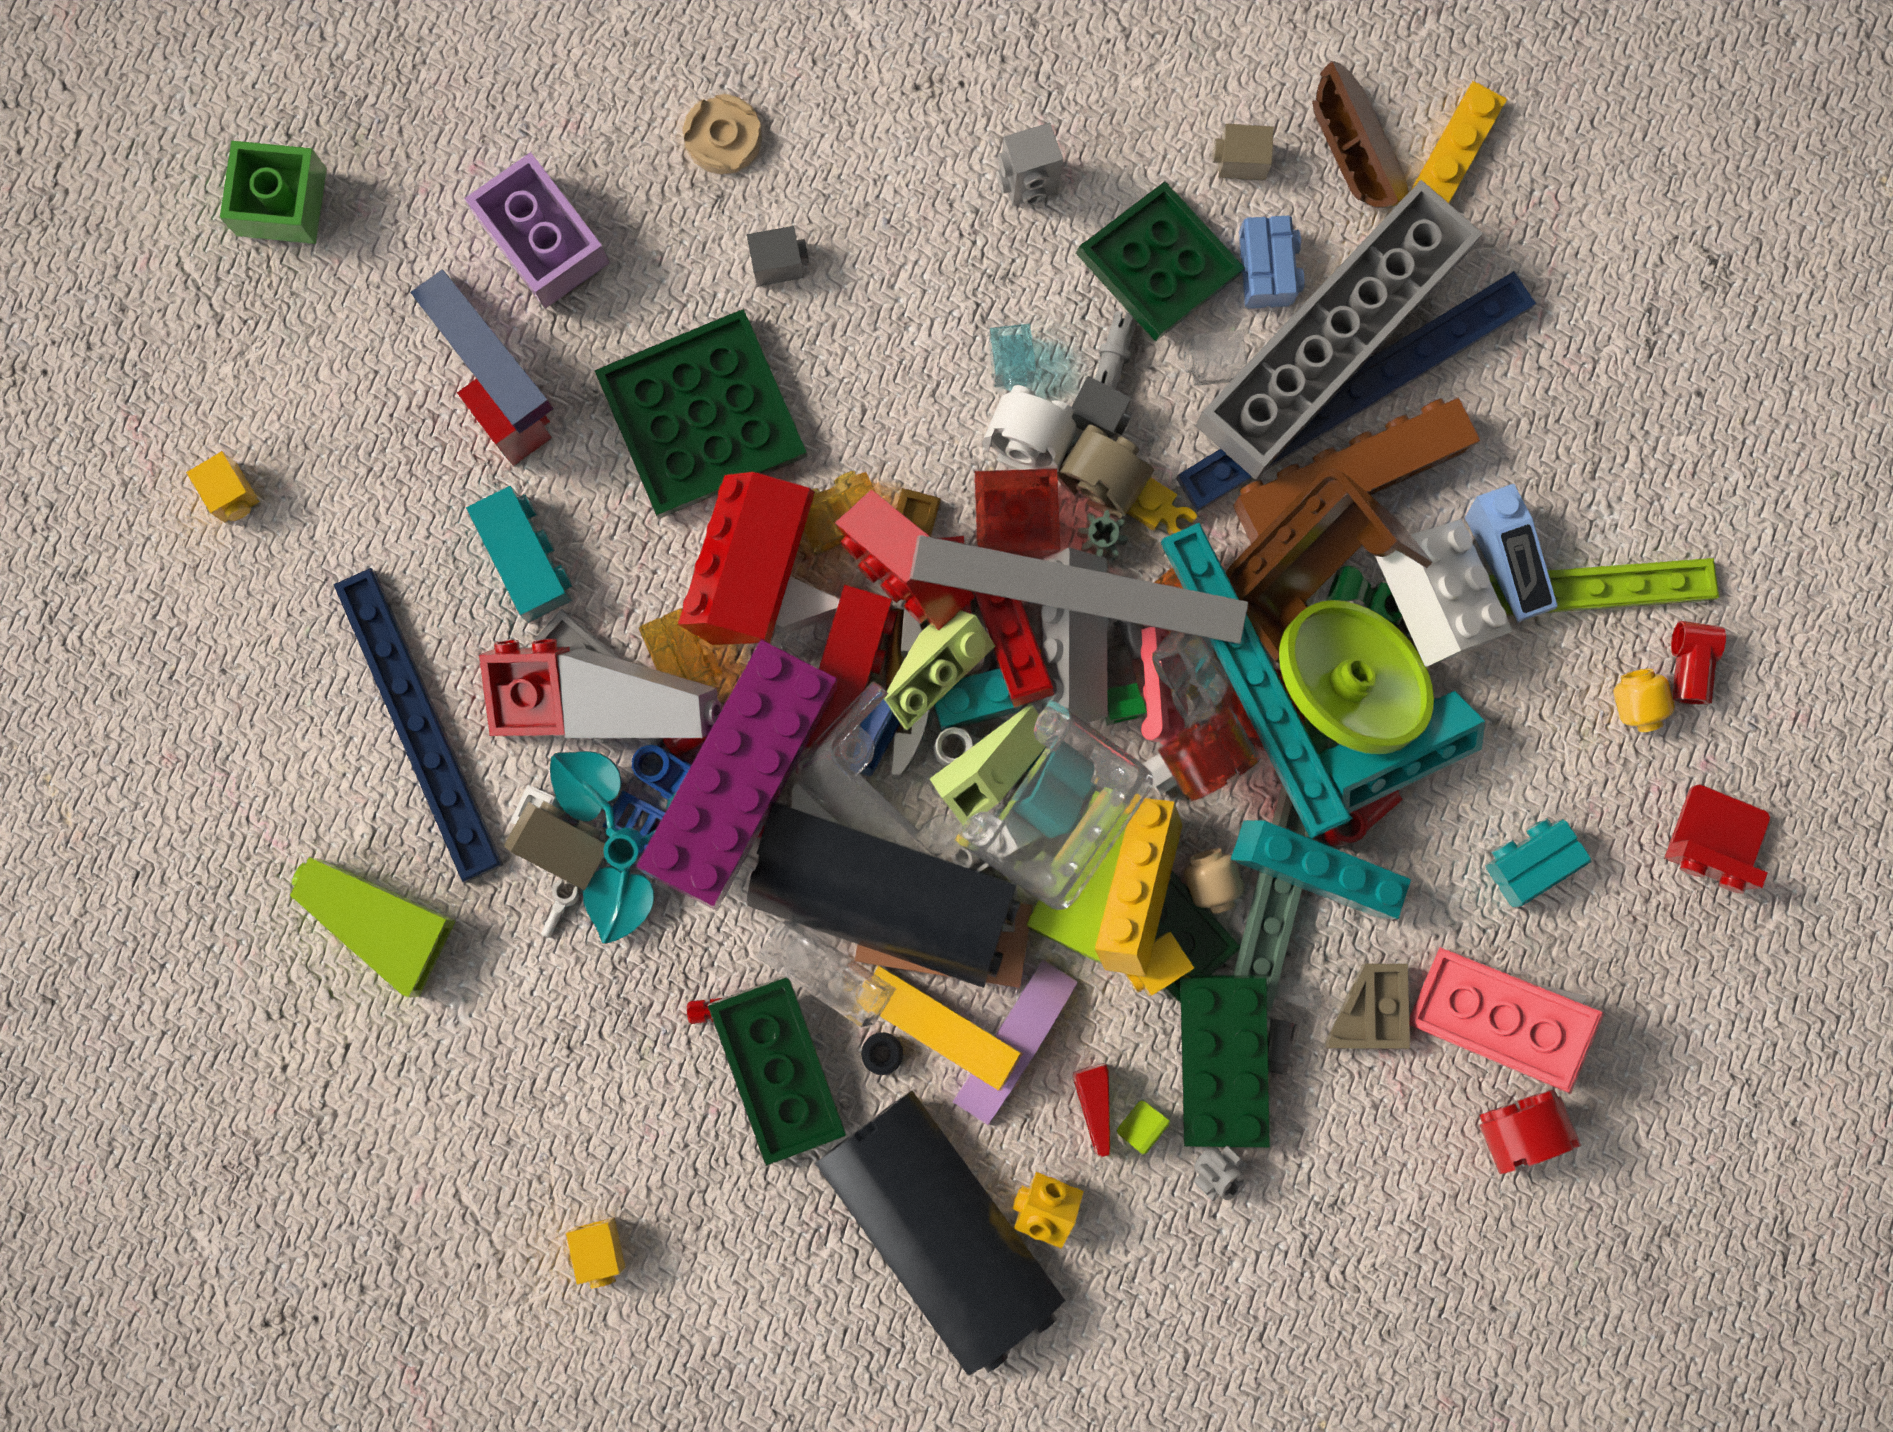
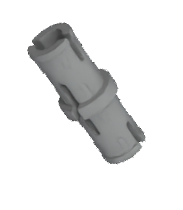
M1116 311L1114 313L1107 341L1101 345L1099 350L1101 360L1095 376V380L1117 390L1124 364L1130 361L1131 352L1129 348L1136 325H1138V322L1128 312H1126L1125 319H1123V311Z

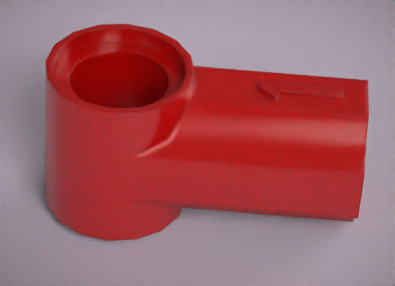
M1679 621L1676 624L1671 639V652L1676 657L1672 695L1674 701L1689 705L1712 704L1716 663L1721 659L1726 645V632L1723 627L1687 621Z
M1399 790L1349 813L1351 817L1349 822L1352 828L1349 837L1339 833L1336 827L1321 834L1324 840L1336 847L1347 846L1361 840L1374 824L1403 800Z

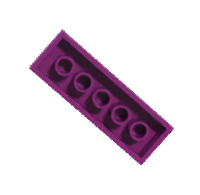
M760 640L636 867L642 873L718 911L764 826L774 802L779 798L835 694L837 678Z

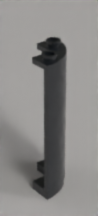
M774 802L756 853L759 855L755 871L753 870L751 873L747 906L982 988L986 984L988 975L997 976L1004 953L997 951L1000 936L1005 924L1013 926L1021 903L1014 900L1016 884Z
M912 1090L887 1106L865 1126L841 1141L815 1163L968 1376L983 1367L988 1373L995 1370L1008 1358L1006 1354L1008 1350L1022 1341L1031 1332L1034 1331L1036 1335L1044 1332L1057 1320L1053 1313L1066 1300Z

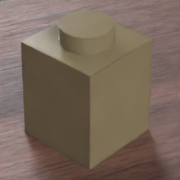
M1225 124L1221 138H1215L1213 143L1212 162L1219 163L1218 178L1265 181L1272 166L1274 126Z

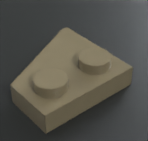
M1364 963L1361 965L1325 1041V1048L1410 1049L1408 964Z

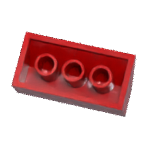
M756 472L725 475L718 490V498L711 520L707 525V533L699 558L695 563L691 584L683 601V609L678 625L711 645L759 643L760 640L770 643L815 491L806 486Z

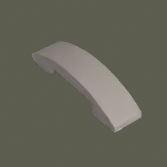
M904 610L901 655L905 658L918 635L922 632L919 622L907 610ZM930 709L912 725V734L895 733L892 779H901L913 762L926 731Z

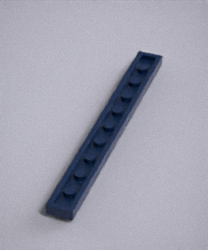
M1515 271L1371 357L1266 470L1531 310L1536 305V302ZM1222 449L1217 450L1179 473L1176 477L1177 482L1197 512L1253 479L1248 472Z

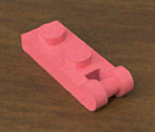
M1161 628L1141 629L1142 646L1140 653L1144 663L1145 685L1143 687V695L1147 704V718L1143 721L1141 727L1142 735L1150 741L1160 742L1170 748H1177L1185 739L1178 635Z

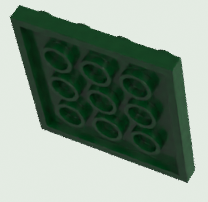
M744 308L594 370L658 519L718 495L719 487L725 475L747 472L765 475L808 457Z

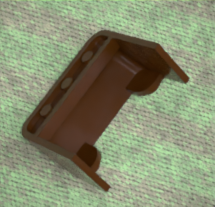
M1328 469L1321 472L1226 571V575L1238 599L1248 602L1246 614L1258 638L1274 661L1279 664L1280 643L1288 625L1304 609L1309 607L1306 601L1362 545L1368 552L1378 557L1388 556L1397 550L1425 568H1428L1433 563L1399 520L1353 479L1337 469Z

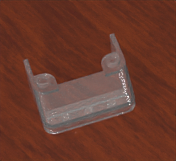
M872 681L801 755L794 768L795 779L799 786L840 825L946 860L955 855L1003 804L1001 802L966 828L957 817L954 818L946 814L930 818L919 830L913 826L859 774L870 763L874 755L873 740L859 724L889 694Z

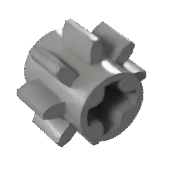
M1226 1146L1222 1152L1217 1147H1212L1204 1151L1197 1159L1194 1168L1199 1176L1194 1179V1183L1212 1201H1215L1219 1195L1224 1200H1230L1237 1196L1246 1185L1247 1177L1242 1171L1248 1165L1229 1146Z

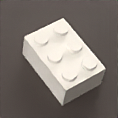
M1462 519L1411 534L1433 563L1428 568H1425L1397 550L1385 557L1375 556L1425 667L1479 648L1512 632L1506 612L1496 596L1489 580V575L1480 561L1472 543V538L1466 530Z

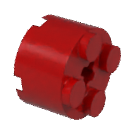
M1555 1089L1517 1101L1520 1107L1519 1110L1516 1103L1479 1115L1482 1122L1479 1124L1499 1174L1515 1171V1167L1522 1164L1524 1166H1531L1572 1151L1574 1150L1573 1148L1582 1146L1561 1096H1557Z

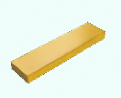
M882 966L877 967L857 1001L998 1091H1002L1023 1055L1020 1051Z

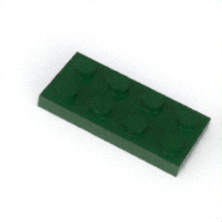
M789 974L708 1004L765 1166L846 1136V1131Z
M1183 975L1180 977L1184 1147L1229 1146L1270 1148L1266 975Z

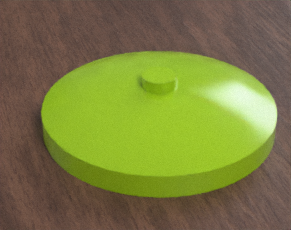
M1340 600L1322 601L1304 609L1284 631L1279 648V662L1288 692L1304 716L1318 730L1332 740L1359 752L1387 754L1406 747L1428 726L1434 707L1433 686L1428 670L1409 639L1396 626L1378 613L1351 602Z

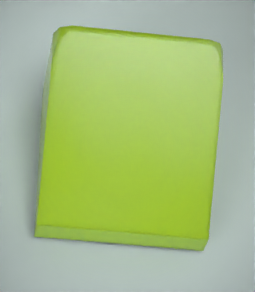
M1140 1100L1119 1125L1117 1133L1144 1155L1149 1152L1167 1129L1170 1121L1145 1101Z

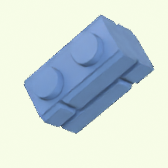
M1290 215L1271 216L1270 218L1249 217L1244 219L1239 229L1241 264L1245 267L1242 272L1245 307L1251 309L1266 308L1267 306L1288 307L1293 305L1299 292L1304 290L1303 268H1296L1295 254H1299L1301 249L1299 229L1293 230L1292 217Z

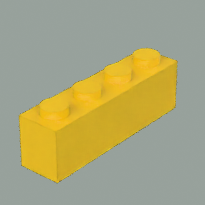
M1141 797L1133 798L1095 946V951L1104 970L1146 976L1183 826L1174 801Z

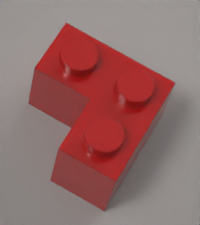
M477 379L457 392L512 466H515L552 439L544 427L550 423L546 415L519 434Z

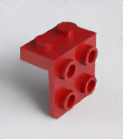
M1694 785L1688 791L1664 859L1680 865L1679 869L1687 874L1701 878L1707 876L1719 881L1718 885L1735 893L1744 894L1745 890L1763 888L1768 872L1754 867V863L1767 830L1770 816L1765 810L1703 785Z

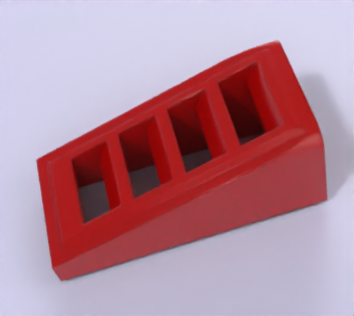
M1101 1063L1074 1071L1072 1078L1094 1152L1098 1156L1104 1157L1110 1155L1109 1070L1107 1069V1064Z

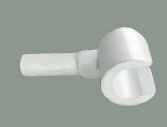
M563 879L558 880L552 888V895L556 901L541 932V935L547 938L551 937L566 907L575 905L579 900L580 895L577 886H575L569 898L562 899L559 897V892L565 883Z

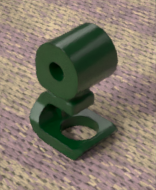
M1344 566L1336 572L1326 601H1353L1355 604L1378 613L1394 626L1399 627L1402 614L1388 583L1380 582L1376 584V587L1371 588L1372 584L1363 577L1357 568L1351 566Z

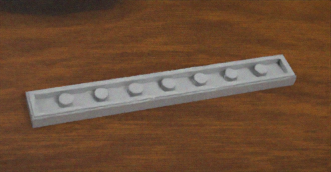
M922 535L917 536L909 578L1238 644L1241 642L1248 606L1246 601Z

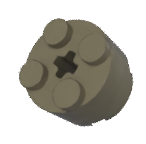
M1087 425L1061 464L1056 477L1074 496L1079 491L1089 500L1086 504L1103 514L1106 510H1109L1110 517L1121 519L1122 516L1125 517L1127 512H1129L1155 470L1147 462L1136 456L1140 450L1128 439L1118 437L1114 441L1108 438L1099 428Z

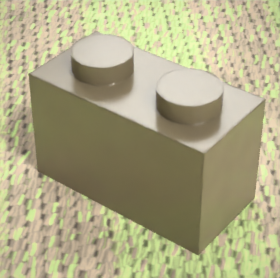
M543 801L540 807L528 802L506 840L504 847L513 854L585 890L604 857L605 842L599 839L602 831L582 820L579 821L577 826L562 820L566 812L546 801Z

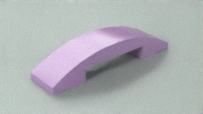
M1042 959L995 1037L1023 1053L1002 1091H998L970 1073L952 1102L988 1125L1028 1066L1078 982Z

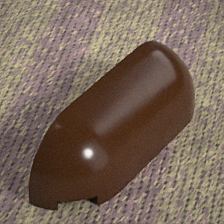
M1331 61L1320 73L1322 78L1317 88L1316 100L1312 101L1315 117L1354 197L1377 208L1396 206L1409 193L1401 166L1362 86L1346 67L1336 61Z

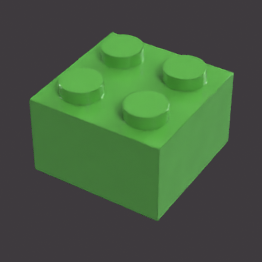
M231 140L219 218L239 237L316 244L327 168L312 148Z

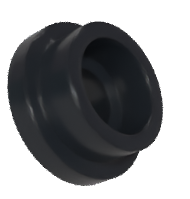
M885 1032L871 1035L862 1046L861 1058L863 1064L870 1072L877 1075H887L894 1072L900 1066L903 1059V1047L900 1041L894 1035ZM884 1045L890 1049L891 1055L887 1061L881 1062L875 1058L874 1051L878 1046Z

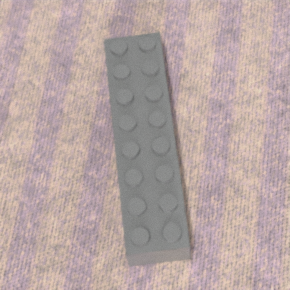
M1420 180L1202 411L1196 427L1257 480L1470 252L1483 233L1426 183Z

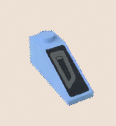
M1515 484L1477 496L1465 516V520L1517 621L1520 622L1554 610L1557 607L1534 522Z

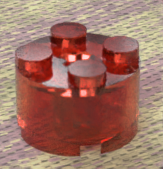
M1229 706L1211 715L1208 718L1209 722L1202 726L1195 722L1176 734L1178 738L1157 750L1188 801L1198 800L1228 784V779L1237 773L1239 776L1243 775L1261 760L1257 749Z

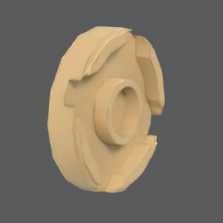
M727 94L715 95V98H710L706 101L704 98L697 102L686 115L682 129L685 148L693 162L705 171L720 175L736 173L749 166L759 154L763 140L761 124L752 106L740 97Z

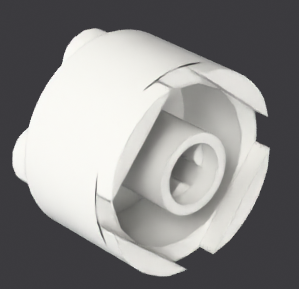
M1016 385L1012 388L1011 393L1004 394L1001 397L982 441L983 447L987 452H989L991 447L999 453L996 460L1010 469L1035 477H1039L1041 470L1050 471L1048 477H1053L1059 471L1076 431V424L1072 419L1074 410L1064 402H1049L1037 397L1031 389Z

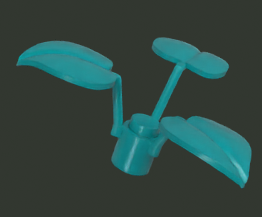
M592 751L558 752L551 757L550 778L556 798L564 811L571 817L584 822L595 819L602 808L606 814V834L610 838L604 845V856L613 867H605L594 873L586 889L583 890V901L586 912L596 927L602 943L608 944L633 932L651 912L654 904L652 883L644 875L630 874V866L642 855L645 845L649 844L655 831L642 836L633 828L616 829L613 808L608 802L619 794L621 776L616 764L611 759L601 753ZM676 793L668 800L666 810L671 804Z

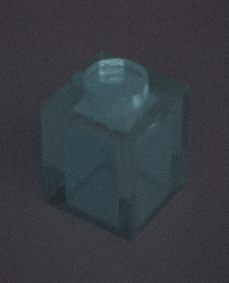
M1030 324L990 328L988 342L994 387L1004 386L1005 390H1012L1016 385L1027 387L1028 383H1034L1036 367Z

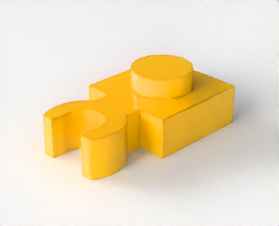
M1150 478L1129 512H1127L1128 515L1153 531L1160 522L1166 525L1169 535L1181 531L1176 526L1177 519L1184 518L1193 524L1197 518V514L1192 509L1173 506L1172 503L1178 494L1153 478Z

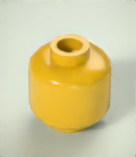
M1652 668L1639 669L1622 675L1620 677L1621 682L1613 690L1621 722L1628 726H1637L1639 732H1649L1662 728L1664 726L1663 720L1670 717L1675 710L1668 679L1661 674H1655Z

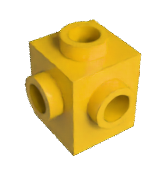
M1036 1172L1029 1187L1021 1185L1016 1195L1012 1209L1019 1213L1014 1229L1036 1240H1042L1062 1249L1075 1225L1084 1191L1065 1184L1056 1178Z

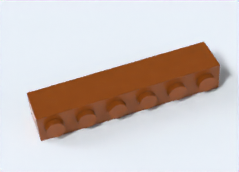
M1459 397L1447 403L1444 402L1443 398L1437 399L1420 409L1422 414L1409 419L1407 414L1399 416L1384 425L1385 431L1376 435H1372L1371 431H1366L1352 438L1348 442L1350 446L1336 452L1334 447L1328 448L1316 454L1312 458L1314 462L1300 468L1298 463L1290 465L1276 473L1278 478L1265 485L1262 480H1257L1240 489L1241 495L1233 504V508L1250 543L1252 544L1294 499L1325 470L1337 469L1343 472L1372 496L1469 452L1480 441V438Z

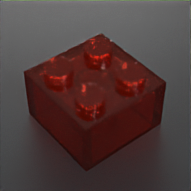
M1057 468L974 471L976 547L1040 560L1060 552Z

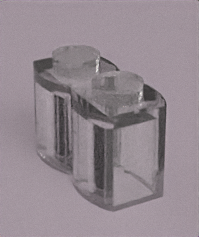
M1170 631L1152 653L1154 668L1158 676L1172 689L1173 703L1179 714L1189 724L1215 717L1232 694L1231 681L1223 666L1214 659L1213 647L1209 638Z

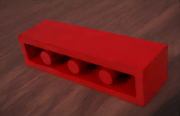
M844 585L819 666L820 670L837 678V690L805 747L806 749L843 760L847 759L848 752H854L859 732L856 726L860 713L864 711L872 674L880 675L885 660L886 651L880 649L884 634L892 635L898 617V611L892 610V598Z

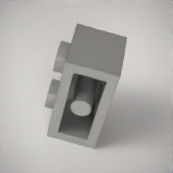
M1051 123L1004 136L1002 153L998 154L1000 170L996 171V176L1002 194L1009 193L1012 205L1024 203V205H1034L1043 201L1047 195L1058 192L1063 157Z

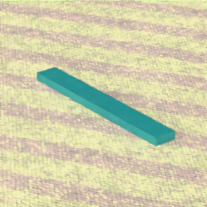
M1200 523L1162 539L1161 545L1183 589L1239 600ZM1246 614L1240 644L1211 638L1209 640L1310 839H1313L1349 822L1351 817Z

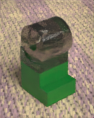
M1125 643L1107 647L1106 726L1142 718L1147 711L1143 697L1140 696L1129 650Z

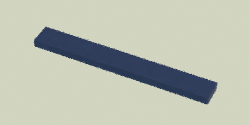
M369 568L333 584L461 881L464 883L504 866L376 571Z

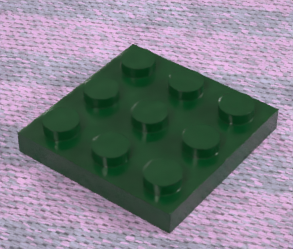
M1166 181L1082 243L1076 252V255L1155 342L1239 277L1245 268Z

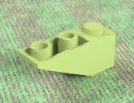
M960 610L939 631L929 624L918 635L883 697L904 729L908 730L995 647L976 615Z
M1030 703L932 776L930 781L966 828L1000 803L1052 740L1054 735Z

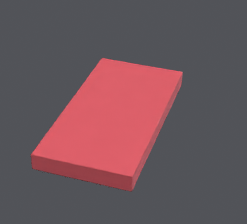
M1440 947L1409 1017V1026L1571 1094L1604 1014L1601 1011Z

